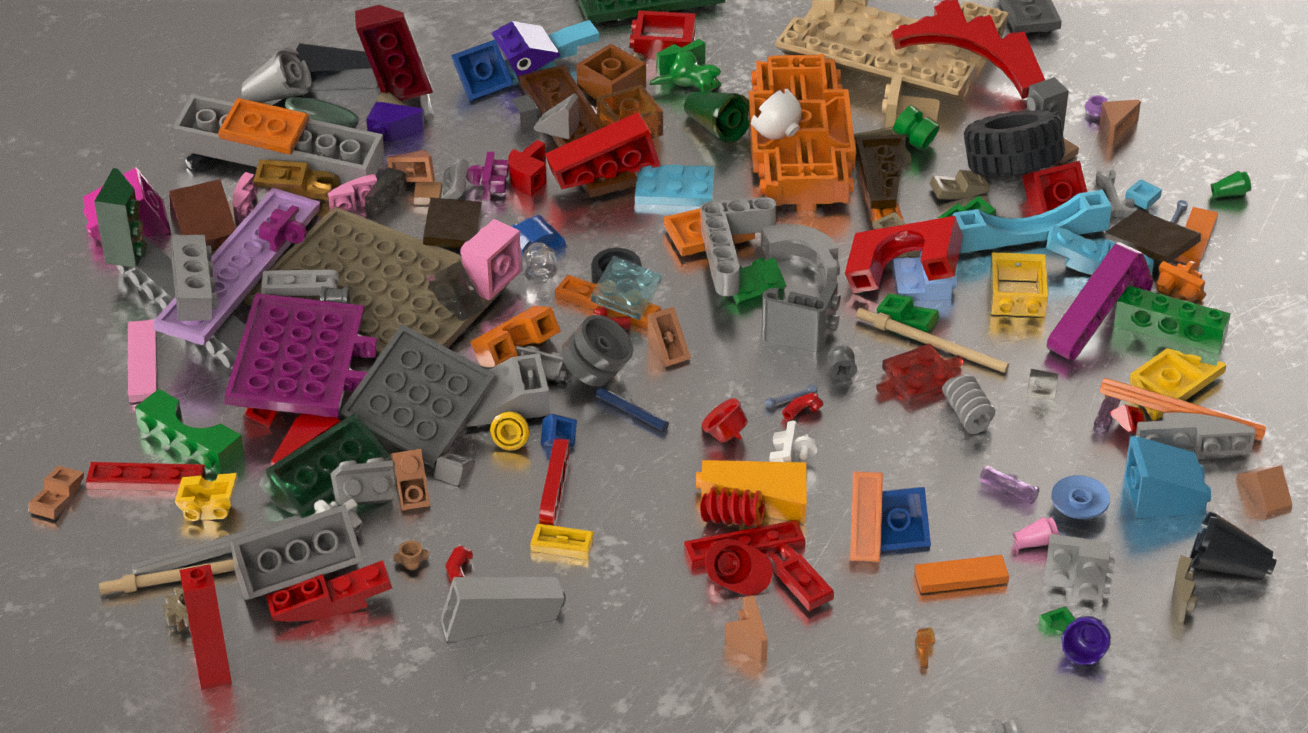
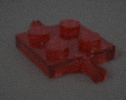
M931 343L883 360L882 369L888 375L889 380L878 383L876 385L879 395H883L894 390L901 394L909 405L942 394L943 385L949 379L956 377L951 369L963 366L962 357L960 358V355L945 360L940 357Z

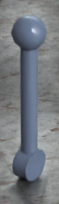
M1178 201V209L1170 222L1176 223L1182 210L1187 209V201Z
M809 385L806 390L775 399L767 398L765 406L773 408L775 404L812 392L817 393L818 388L815 385Z

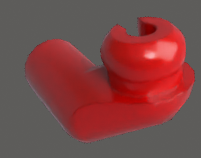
M812 392L793 399L782 410V415L786 420L792 421L807 406L812 412H816L824 403L817 393Z
M465 546L454 548L445 564L451 583L453 577H465L461 567L463 564H469V559H473V552L471 549L465 548Z

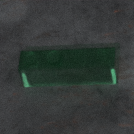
M354 413L265 469L260 486L277 507L301 516L312 509L317 501H324L334 495L331 473L339 467L341 462L355 460L357 464L367 463V460L373 458H384V461H386L391 455L357 414Z

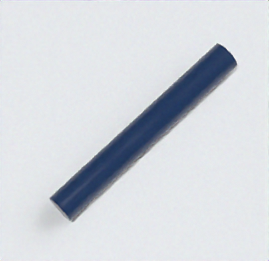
M603 387L598 388L596 397L663 432L667 430L669 426L668 421Z

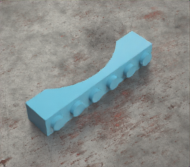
M1098 190L1079 193L1053 210L1026 218H1001L987 214L979 209L955 212L953 216L956 217L963 234L960 253L1048 240L1049 231L1053 225L1068 229L1077 235L1106 231L1109 229L1112 205L1104 191Z

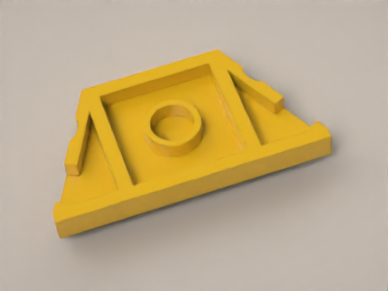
M1167 348L1130 374V383L1139 388L1185 401L1224 374L1227 364L1218 361L1217 366L1203 363L1200 356L1183 354L1180 351ZM1145 407L1153 421L1163 417L1164 412Z

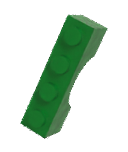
M160 389L156 390L135 407L137 425L141 431L149 433L158 438L163 444L170 445L179 450L184 456L191 457L204 464L207 469L223 474L244 456L241 434L221 423L207 428H193L181 423L183 420L179 400Z

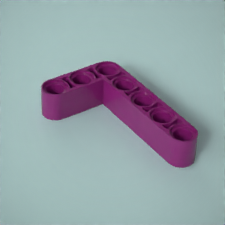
M1121 242L1114 244L1051 332L1047 340V349L1070 361L1075 360L1127 286L1151 291L1153 279L1144 254Z

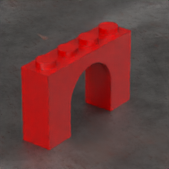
M950 216L855 233L845 269V276L852 292L859 293L878 290L885 266L895 257L910 251H922L920 261L929 281L955 277L963 234L956 217Z

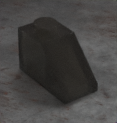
M461 261L426 278L439 303L461 321L485 309Z

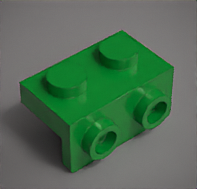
M759 258L751 262L750 266L744 268L740 265V290L737 294L733 295L736 305L761 298L763 293L770 288H778L779 292L787 287L775 258L769 260Z

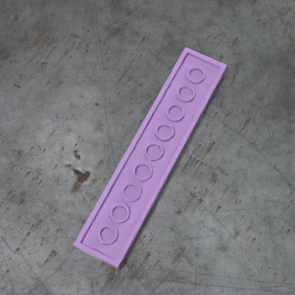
M272 188L211 256V261H213V277H215V293H217V309H212V320L178 321L175 297L154 320V330L169 336L188 340L195 344L205 345L263 277V271H268L292 243L287 241L278 252L271 251L270 242L259 239V226L262 222L270 223L271 213L276 208L287 211L293 205L299 207V212L295 216L296 221L303 223L304 227H306L320 210V201Z

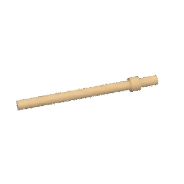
M862 308L857 310L856 318L874 324V327L883 331L888 329L1002 373H1006L1009 368V363L897 322L892 320L891 316L884 313L876 314Z
M233 559L208 563L211 564L213 575L235 571ZM197 566L134 576V574L123 575V579L99 583L100 595L124 590L125 593L136 592L137 588L181 581L179 570Z

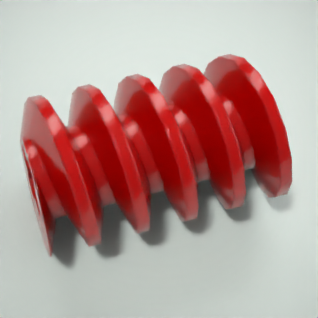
M712 486L709 494L705 493L701 499V519L703 522L712 520L713 523L723 521L724 524L728 525L734 522L738 526H742L745 523L748 527H753L756 524L757 527L761 528L765 516V503L762 492L757 490L754 498H752L751 491L746 489L743 497H740V490L734 488L732 495L729 496V489L723 487L721 494L718 495V488Z

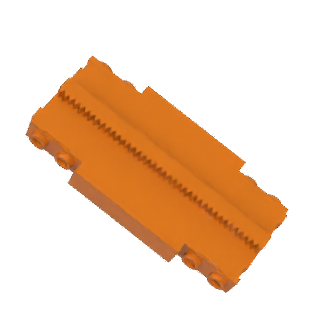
M824 54L772 55L767 57V62L756 61V71H751L752 91H748V116L753 173H759V178H764L760 179V194H765V197L775 200L776 206L797 204V210L813 211L816 210V204L848 203L849 193L854 191V181L851 176L852 171H855L856 148L848 89H842V84H840L841 72L840 69H836L835 59H824ZM785 89H788L798 100L802 109L801 120L798 123L800 128L792 137L785 136L782 139L775 140L765 138L751 125L754 115L757 118L762 113L759 108L769 97L780 90L785 93Z

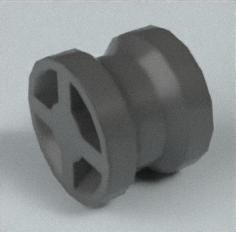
M844 345L836 346L828 352L827 361L830 366V374L834 379L842 381L855 376L857 364L854 352L850 347Z

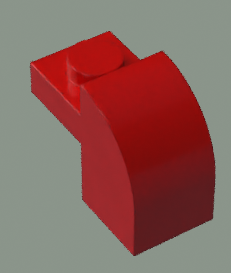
M539 140L526 147L523 152L513 149L508 156L510 184L516 190L529 196L534 195L547 184L545 143Z

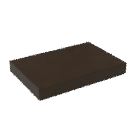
M430 197L423 244L461 248L465 242L472 239L478 233L482 202Z
M1138 209L1105 232V240L1108 239L1115 243L1121 242L1149 258L1159 262L1165 261L1170 263L1201 241V233Z

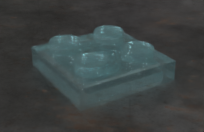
M613 256L591 294V302L640 320L662 281V274Z

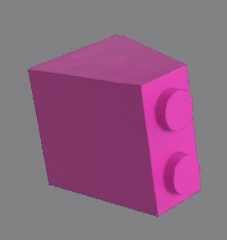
M137 167L123 174L134 187L136 200L140 203L139 218L143 222L142 234L147 238L171 232L164 200ZM103 186L83 197L85 205L83 213L88 220L86 228L91 237H97L101 243L94 201Z

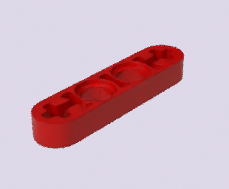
M554 439L540 504L539 524L552 526L556 524L569 461V439Z

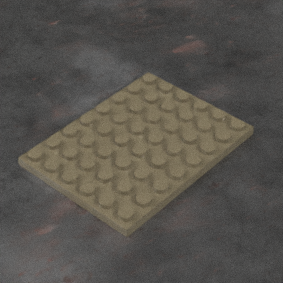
M334 207L307 233L306 238L301 243H296L268 270L337 271L339 273L338 289L349 286L350 304L364 306V315L359 335L377 338L375 358L380 356L401 324L449 348L508 286L506 285L490 301L464 289L461 255L438 246L424 245L423 240L338 207ZM262 278L242 300L244 304L252 307L255 293L262 294ZM319 295V296H284V297H293V298H302V299H311V300H319V301H320V295Z

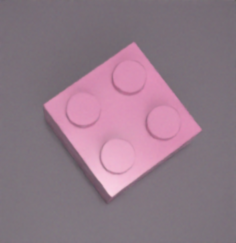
M493 219L488 225L481 228L472 239L464 243L461 247L464 289L490 301L522 272L520 230Z

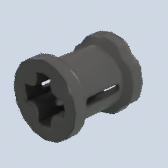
M321 286L320 301L350 304L349 286H344L343 289H327L326 286Z

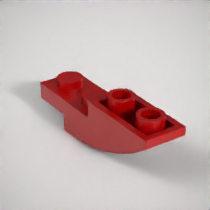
M381 560L329 581H326L324 575L321 574L266 595L273 621H310L343 615L368 607L367 598L393 588L385 563Z

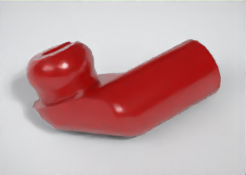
M606 307L594 309V315L605 316L615 321L624 330H631L630 317L612 318L608 316Z

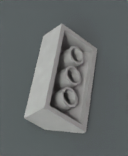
M345 504L230 542L235 573L244 599H252L321 574L324 575L363 562Z

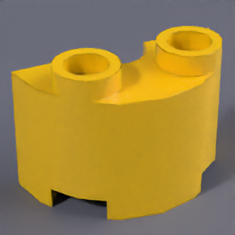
M237 473L218 474L215 481H207L202 476L182 477L175 503L183 511L184 518L189 521L226 518L238 483Z

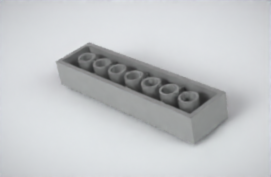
M195 94L190 95L172 128L176 150L258 167L259 159L305 162L314 171H327L338 175L341 185L363 176L376 174L384 158L383 134L309 119L291 155L219 139L218 131L234 103Z

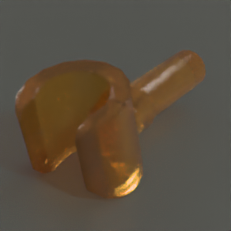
M931 627L917 630L915 645L920 651L921 669L928 668L927 646L935 645V636Z

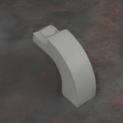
M775 224L761 227V248L767 260L775 258L776 262L784 260L804 261L818 271L824 285L827 281L837 283V275H840V265L838 262L839 247L828 235L812 227L799 224Z

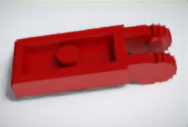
M787 543L780 546V553L785 560L784 562L773 551L765 553L771 562L773 573L781 579L808 611L834 599L833 589L801 554L798 555Z

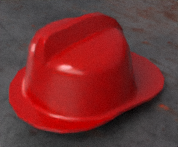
M732 398L715 407L706 416L701 425L706 433H709L717 441L725 443L734 437L742 440L740 432L746 427L748 418L741 407V403L736 398Z
M726 538L718 540L711 545L706 553V572L712 581L722 587L750 596L761 593L771 582L773 574L771 562L763 552L737 540Z

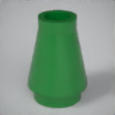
M1236 171L1215 183H1211V191L1214 198L1246 195V192L1251 191L1252 188L1246 171Z

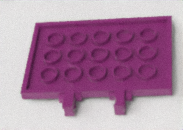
M255 293L224 395V405L338 418L344 390L354 392L367 374V372L350 369L353 355H359L362 358H375L377 338L359 335L364 315V306Z

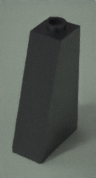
M299 43L296 51L299 53L296 55L300 62L303 60L306 62L311 74V86L307 88V91L379 87L364 51Z

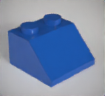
M925 487L882 491L880 551L931 546Z

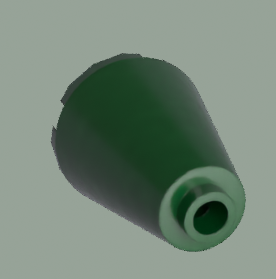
M692 92L685 99L684 110L686 114L720 141L727 143L729 141H738L749 128V100L744 95L738 93Z

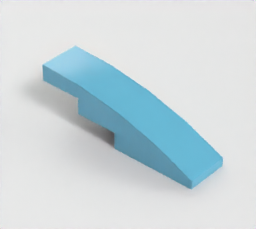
M590 20L548 35L561 55L555 60L577 55L578 46L599 41V32ZM504 60L511 79H516V75L507 61ZM555 60L533 72L555 67Z

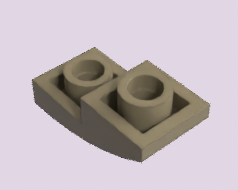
M1183 555L1180 556L1172 598L1177 621L1184 623L1188 612L1194 613L1198 601V596L1194 595L1196 582H1193L1195 572L1190 571L1192 558Z

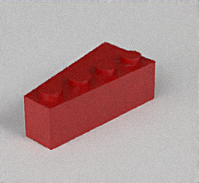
M639 112L545 153L551 172L561 190L592 183L595 178L599 177L610 179L616 177V173L625 171L635 173L639 172L642 167L651 165L652 168L661 166L650 131Z

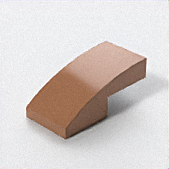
M58 465L44 478V489L29 502V513L55 520L75 495L84 478V472Z

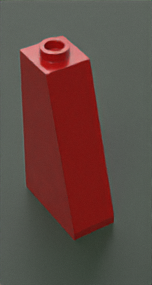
M211 564L181 569L179 571L201 690L232 684Z

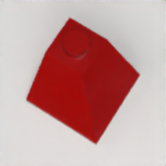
M1080 161L1031 172L1022 176L1027 200L1038 215L1057 208L1079 193L1088 192Z

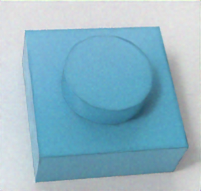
M1140 179L1126 190L1125 199H1134V204L1148 209L1161 198L1162 189Z

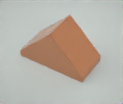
M1134 99L1102 102L1100 124L1108 144L1113 145L1138 122L1141 101Z
M426 150L387 157L391 182L435 181L432 157Z
M674 307L648 315V345L664 367L691 359Z
M1282 465L1262 466L1237 474L1239 482L1266 516L1292 509L1293 504Z

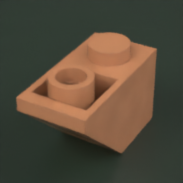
M421 449L390 454L391 461H394L393 474L401 511L430 506Z

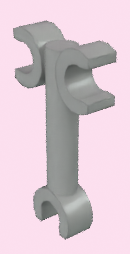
M1110 170L1108 177L1103 176L1101 171H1097L1096 184L1104 187L1107 198L1112 205L1110 220L1114 216L1116 218L1122 216L1126 218L1138 210L1134 208V199H1125L1120 203L1114 186L1116 178L1114 170Z

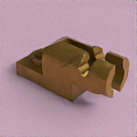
M259 159L253 181L256 187L281 188L283 191L316 200L317 198L329 200L328 193L341 185L338 175L327 171H314L305 162Z

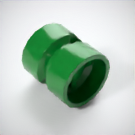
M909 105L897 118L892 131L897 135L906 134V139L909 138V143L919 151H923L938 134L940 125L930 117L923 118V112L913 105Z

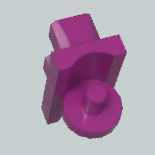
M487 151L484 167L473 165L468 168L466 175L468 182L473 186H484L483 200L490 201L492 193L505 194L506 177L509 174L508 160L495 159V152Z
M291 205L287 211L276 208L271 213L270 223L263 221L259 226V239L270 242L271 251L278 252L287 241L301 243L306 238L307 232L304 224L295 219L296 214L299 212V207Z

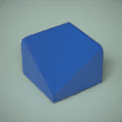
M550 414L543 418L541 445L553 446L554 439L558 438L569 439L570 447H574L577 420L556 414Z

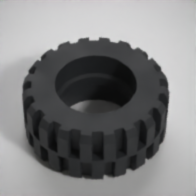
M1023 110L1004 114L1000 113L976 120L974 123H970L964 131L968 167L972 172L977 175L981 174V176L999 177L1035 172L1059 163L1065 155L1061 118L1055 112L1049 110Z

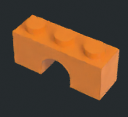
M533 306L470 342L479 365L493 368L511 357H517L516 346L522 347L531 343L540 344L558 334L561 330L552 307Z

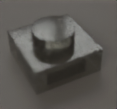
M1031 369L1027 396L1055 401L1059 374Z

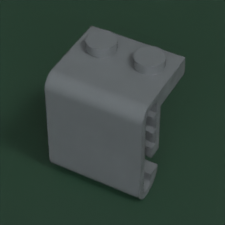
M827 281L819 298L790 291L788 302L778 300V288L766 290L762 298V339L811 352L823 351L832 331H837L840 316L836 315L841 301V295L837 294L838 283Z

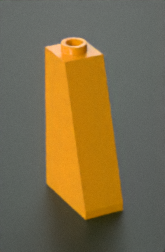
M702 460V472H696V489H701V499L705 493L709 494L712 486L718 488V495L721 494L723 487H727L729 489V496L732 495L734 488H738L740 490V497H743L744 491L749 489L751 497L754 498L755 492L759 490L762 492L765 503V516L784 521L798 520L799 524H806V462Z

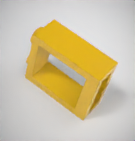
M992 252L990 266L991 315L1046 316L1048 289L1045 254ZM999 280L1037 281V293L999 292Z

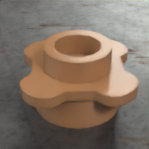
M410 540L400 545L399 552L395 553L393 558L396 563H402L407 569L415 570L423 560L429 558V552L423 549L419 542Z

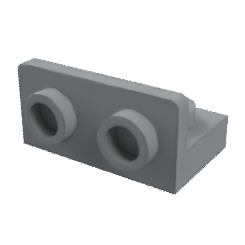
M373 458L367 460V463L357 464L355 460L341 462L339 467L331 473L337 505L341 506L350 499H353L358 505L393 501L395 496L390 470L394 467V461H384V458Z

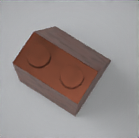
M221 179L169 191L170 216L178 235H205L206 246H211V251H214L236 229Z

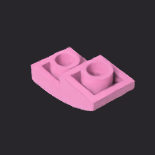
M247 172L238 181L233 194L236 226H239L254 209L252 201L257 195V187L253 182L254 174Z
M375 174L351 180L329 192L330 211L334 207H338L348 212L356 211V204L379 200L378 183Z

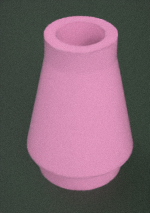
M1042 517L1020 531L1014 532L1013 538L1017 548L1023 549L1049 545L1050 534L1059 535V532L1052 517L1047 519Z

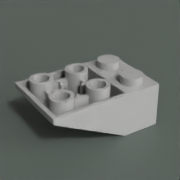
M540 353L511 357L489 369V371L496 374L497 379L467 421L466 427L491 424L495 417L508 411L519 413L525 419L550 415L549 389Z

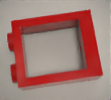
M638 11L637 20L632 22L629 48L634 49V52L643 54L645 59L656 60V53L673 44L682 48L694 42L696 14ZM643 33L679 34L683 35V37L677 38L642 35Z

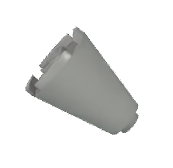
M291 48L281 49L242 83L241 92L246 100L261 103L306 94L308 92L307 88L311 86V74L304 60L300 62L296 56L299 54L296 50Z

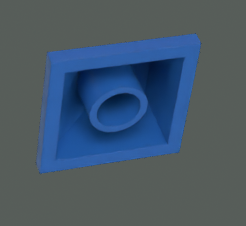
M495 39L451 55L469 101L514 85Z

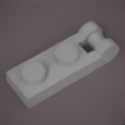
M335 270L263 271L261 292L262 294L276 296H319L321 286H326L327 289H338L339 273Z

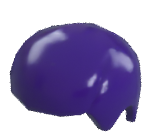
M1093 616L1078 617L1067 626L1062 634V651L1070 661L1080 666L1093 665L1110 648V630L1102 620Z

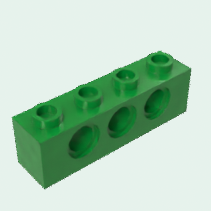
M1127 286L1117 300L1114 326L1220 354L1227 337L1231 313L1137 287Z

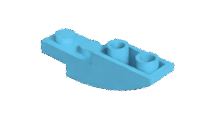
M1053 225L1049 231L1046 248L1067 257L1065 266L1093 275L1116 243L1106 239L1101 246L1090 239L1072 233L1068 229ZM1144 255L1152 276L1154 260Z

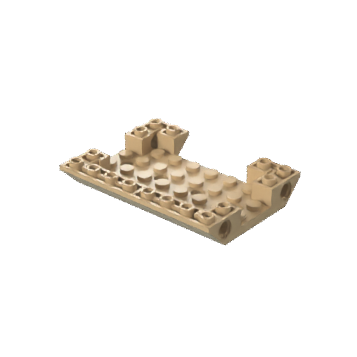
M812 0V8L804 18L793 17L775 42V47L789 55L824 54V59H835V66L838 68L889 82L892 80V75H902V85L963 102L967 100L990 63L988 59L970 50L952 45L922 44L895 50L891 31L900 25H910L918 22L919 19L878 10L874 7H867L869 0ZM963 1L960 7L967 23L977 16L991 15L1002 39L1009 12L978 5L974 2Z

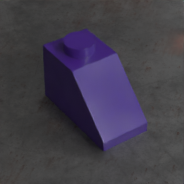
M376 101L366 118L367 131L383 134V141L392 143L423 132L425 129L424 110L422 108Z

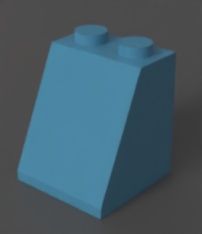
M1130 436L1124 480L1135 517L1152 518L1205 514L1207 502L1211 501V488L1209 484H1205L1204 466L1199 464L1196 453L1142 437Z

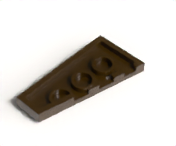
M906 134L856 137V149L870 209L896 208Z

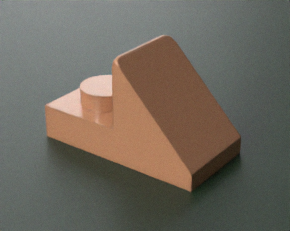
M755 595L743 597L742 610H738V621L725 624V643L759 661H767L768 639Z

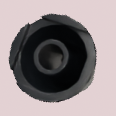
M1208 512L1202 523L1207 528H1203L1201 533L1198 532L1191 551V568L1262 579L1266 574H1272L1277 562V558L1273 557V550L1217 513Z

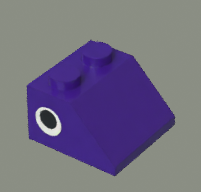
M511 21L491 33L497 42L500 52L518 80L519 75L531 73L561 56L543 27L539 25Z

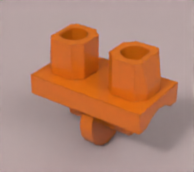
M1191 260L1186 266L1178 263L1176 267L1165 261L1160 264V276L1155 283L1158 292L1169 295L1171 290L1176 288L1180 290L1177 294V299L1192 303L1196 299L1202 301L1206 296V292H1204L1205 280H1202L1203 274L1197 272L1198 264Z

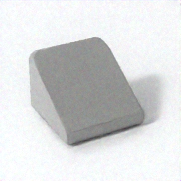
M448 453L437 458L434 478L456 486L460 485L473 468L475 461L454 453Z

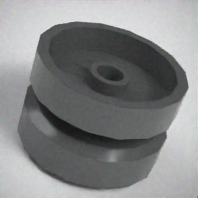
M592 315L588 316L562 345L561 354L569 371L580 381L591 386L601 387L608 385L619 370L632 358L633 345L625 330L615 321L605 316Z

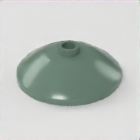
M290 97L286 99V109L309 114V119L350 128L356 127L359 123V117L355 113L326 101L306 97Z

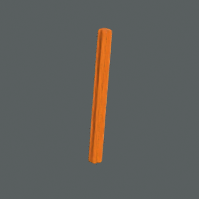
M1104 378L1100 386L1101 394L1160 412L1211 415L1245 424L1255 429L1254 440L1261 441L1265 435L1266 426L1133 385Z

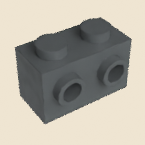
M1055 77L1030 85L1027 110H1049L1055 112L1061 118L1062 130H1064L1069 90Z

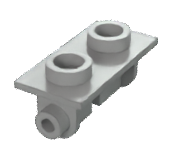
M516 346L519 356L540 353L546 380L556 383L567 380L568 372L570 371L565 365L561 353L553 352L548 354L541 352V350L533 346H527L526 348Z

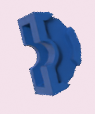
M536 215L511 226L520 230L522 265L538 259L539 253L545 249L552 253L567 247L565 239L541 215Z

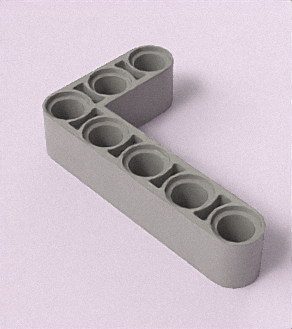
M758 197L710 201L702 204L701 234L715 290L718 294L733 296L739 292L740 265L732 235L760 233L761 227L775 225L776 202L772 198Z

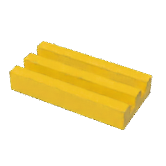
M537 523L530 548L532 552L588 560L589 551H591L592 543L595 539L594 531Z

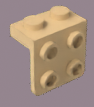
M892 75L891 84H886L885 99H883L882 114H886L885 128L893 127L899 115L909 105H913L923 112V118L930 117L937 122L940 101L931 98L902 96V75Z

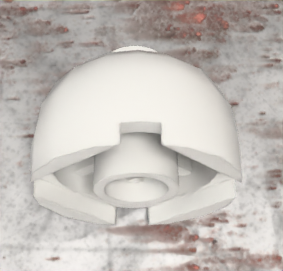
M785 89V93L780 90L760 106L759 109L762 113L758 118L754 115L751 121V125L765 138L775 140L782 139L785 136L792 137L800 128L798 123L801 120L802 109L798 100L788 89Z

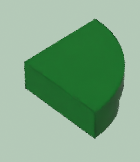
M1066 606L1039 615V623L1048 631L1062 635L1067 626L1073 620H1076Z

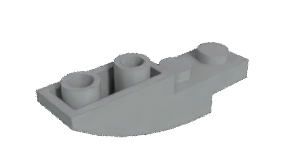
M1164 413L1162 421L1138 422L1136 436L1177 448H1193L1196 455L1252 453L1256 433L1253 427L1236 421L1195 413Z

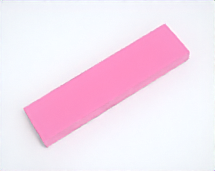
M154 320L128 322L129 403L142 402L157 390V331L154 330Z

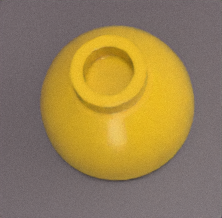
M511 411L499 414L494 418L490 426V434L494 443L500 448L509 451L517 450L524 446L530 433L526 419L519 413Z

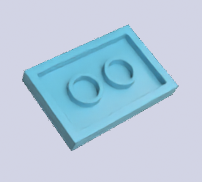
M674 164L661 165L656 168H652L651 165L642 167L637 172L635 204L702 206V204L713 199L714 166Z

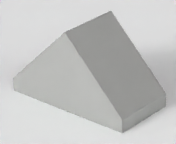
M574 93L543 113L534 129L537 132L570 139L579 126L578 96Z

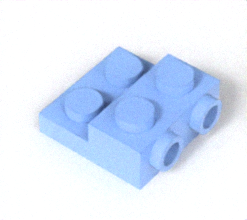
M920 251V258L906 257L893 259L897 295L912 297L913 301L951 300L952 289L957 288L956 273L955 277L929 281L920 261L922 251Z

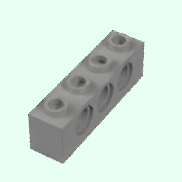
M172 235L171 260L178 321L212 320V309H217V293H215L211 246H206L205 235Z

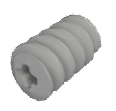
M965 374L949 379L943 385L942 391L962 425L970 434L983 432L989 426L996 412L990 400L986 397L985 392L972 375Z

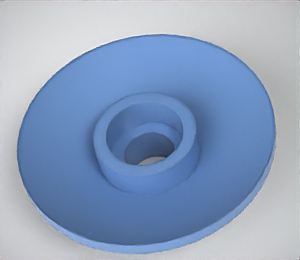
M1068 476L1059 480L1052 488L1051 499L1054 506L1061 513L1072 518L1091 519L1098 517L1108 509L1110 504V494L1107 488L1098 480L1088 476Z

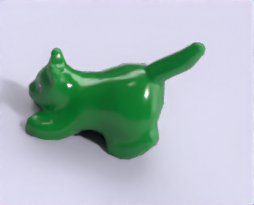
M683 51L676 55L669 74L652 79L650 85L673 83L680 87H695L700 89L701 92H711L722 86V83L716 77L720 75L721 70L711 64L698 65L696 57L692 52Z

